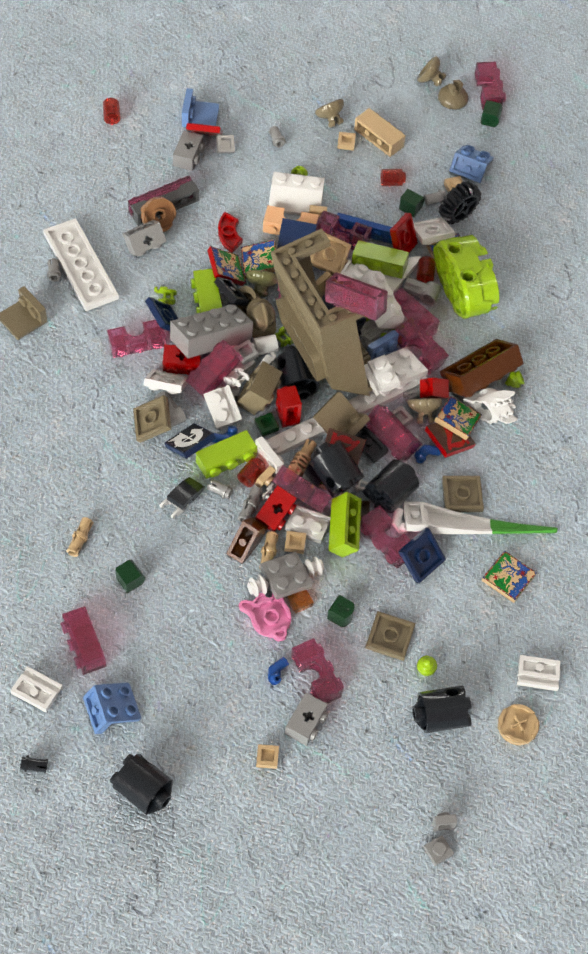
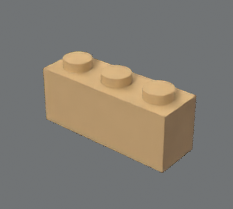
M370 108L355 118L354 130L389 157L404 147L406 135Z

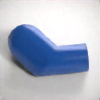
M229 426L228 431L224 434L214 433L216 439L212 442L217 443L238 434V428L236 426Z
M423 445L415 452L414 458L417 463L421 464L426 460V456H439L441 452L437 446Z
M282 657L268 668V680L272 685H277L281 682V670L289 665L285 657Z

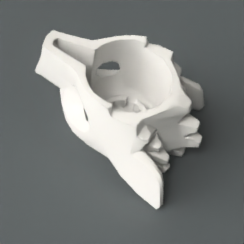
M485 388L479 393L475 392L473 396L463 399L466 405L482 414L480 418L482 421H486L489 424L497 423L498 421L510 424L518 419L513 416L514 411L512 410L516 408L511 399L516 393L514 391H498L492 388ZM482 403L488 407L487 410L481 407Z

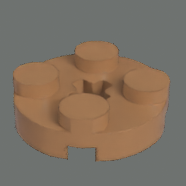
M153 197L141 207L143 224L156 220L160 222L163 232L172 227V222L176 218V209L169 200L164 197ZM157 211L162 212L159 219L155 217Z

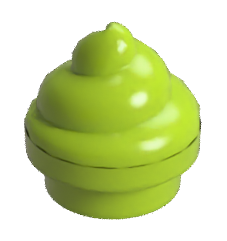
M296 166L291 171V174L308 176V172L303 166Z
M520 370L510 372L505 381V385L513 388H520L521 385L525 384Z
M423 656L417 662V670L424 676H431L437 670V662L431 656Z

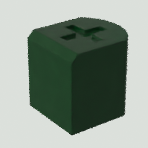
M486 100L480 123L496 127L502 114V105Z
M407 189L400 198L399 210L404 213H411L412 217H415L422 208L425 198Z
M128 560L116 567V579L126 593L131 592L144 583L145 576L133 560Z
M338 595L328 610L327 619L340 627L348 626L353 618L354 603Z

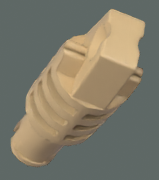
M307 439L301 451L296 452L286 471L285 483L294 486L297 484L311 460V454L317 446L315 441L311 440L310 442V439Z

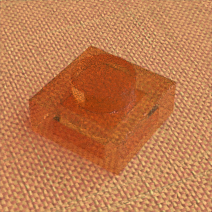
M307 590L287 596L295 614L312 607L314 604Z

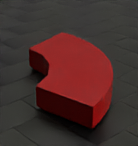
M224 212L219 220L218 235L222 245L229 252L233 253L243 243V239L236 231L239 219Z

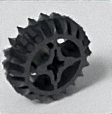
M466 181L457 184L455 188L452 187V190L440 202V216L451 225L459 223L461 220L463 221L479 205L482 193L472 182Z

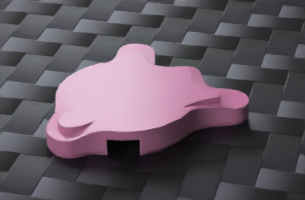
M259 593V596L253 601L242 600L239 603V610L250 617L253 627L259 634L273 638L276 641H284L286 639L287 630L291 623V612L284 601V597L276 600L273 593L269 598L265 594Z

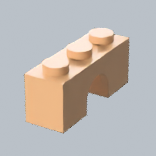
M267 206L263 220V232L280 235L282 218H285V208ZM301 212L300 218L296 221L317 224L318 226L319 215Z

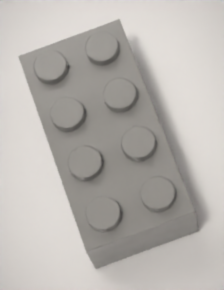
M230 304L171 321L170 340L187 358L241 344L247 340L251 341L253 321L236 305Z

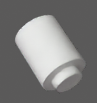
M275 334L253 338V342H251L259 356L279 351Z

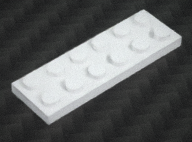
M76 218L43 230L50 247L59 260L85 311L119 299L116 289Z

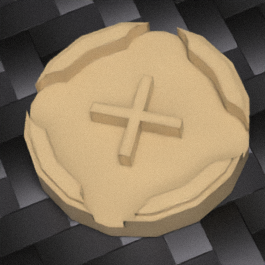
M513 704L503 709L498 718L497 727L500 735L507 742L521 746L535 739L539 731L540 722L531 708L521 704Z

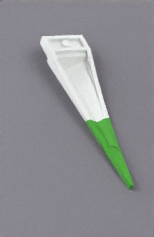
M404 502L403 505L406 531L419 532L424 528H429L432 534L557 533L558 530L555 527L487 519L452 511L425 502Z

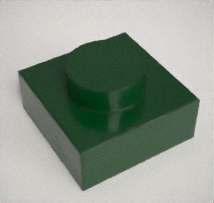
M272 412L254 418V423L262 437L279 431V425Z

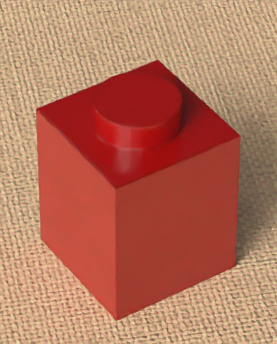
M434 377L421 379L420 398H449V380Z

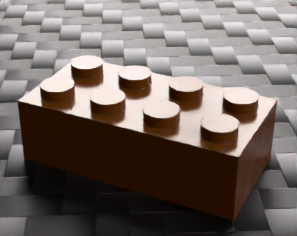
M495 339L439 372L442 379L449 380V392L467 398L473 396L478 390L487 388L490 383L502 379L509 372L516 371L524 363L518 344Z

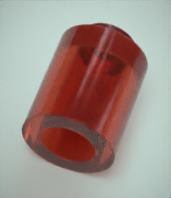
M107 98L103 101V116L107 124L114 125L120 121L119 101L115 98Z
M381 169V186H402L403 182H406V173L402 169Z
M424 256L418 260L416 279L424 283L433 282L435 260L430 256Z
M251 458L237 474L238 480L246 487H252L258 477L266 470L265 463L259 458Z

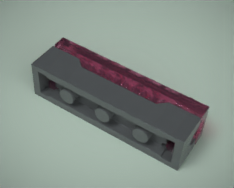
M186 176L128 200V212L136 224L140 226L143 224L141 207L149 199L164 197L172 202L175 209L178 210L199 201V189L191 177ZM157 211L155 217L159 218L162 212Z

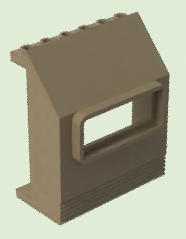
M321 228L273 250L271 257L281 298L276 300L280 320L317 382L326 379L331 389L370 396L369 392L373 390L367 381L364 365L371 361V357L365 351L362 342H360L356 320L373 313V307L365 294H362L330 310L327 309L317 291L310 255L330 247L329 238Z

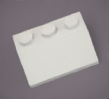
M273 172L269 205L285 208V214L301 215V212L309 213L310 205L321 206L325 178Z
M369 270L355 284L360 294H365L372 305L374 312L371 315L378 328L402 329L404 314L401 311V306L393 296V291L389 288L385 276L381 271Z

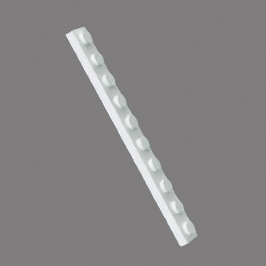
M423 376L401 387L394 388L385 393L381 392L378 396L371 391L369 392L370 396L360 394L348 401L357 412L367 414L402 397L403 392L416 388L420 384V380L427 377ZM311 418L266 441L271 443L273 451L277 455H283L305 444L307 439L311 441L326 434V432L314 418Z

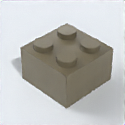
M263 361L249 375L250 380L246 381L236 404L253 415L259 410L263 411L266 405L270 404L274 399L275 395L273 392L281 384L282 380H280L282 372Z

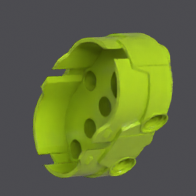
M473 235L452 237L440 240L434 245L433 253L436 271L445 295L452 304L453 311L461 318L467 319L496 310L497 306L491 307L493 304L499 303L498 283L492 270L494 264L491 258L479 260L478 256L486 255L488 252L485 247L479 244L476 237Z

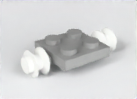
M297 552L260 563L259 568L264 577L258 575L257 580L251 577L247 584L250 594L258 597L260 591L266 594L268 587H270L276 600L312 588L313 582L311 578H314V573H317L319 576L322 575L324 564L321 559L315 556L312 562L306 559L303 565Z

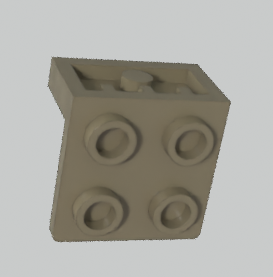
M25 286L18 289L19 301L0 312L1 323L17 340L48 322L46 309Z
M339 391L313 416L327 434L329 428L353 436L370 420L367 414L357 412Z

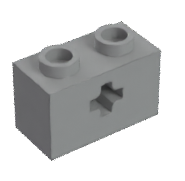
M183 131L173 153V166L193 171L194 166L199 163L200 153H203L205 149L203 135Z
M151 220L122 233L129 253L135 256H142L147 253V250L160 248L163 243L167 242L160 222L156 220Z
M305 693L286 725L285 735L306 746L310 740L314 741L319 732L317 729L320 723L324 724L329 714L326 712L328 704Z

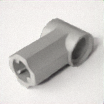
M410 277L407 278L403 288V292L419 297L426 305H433L441 291L440 285L436 282L429 281L424 283Z
M162 391L154 397V399L163 395L168 397L171 428L186 421L184 411L175 404L169 393Z

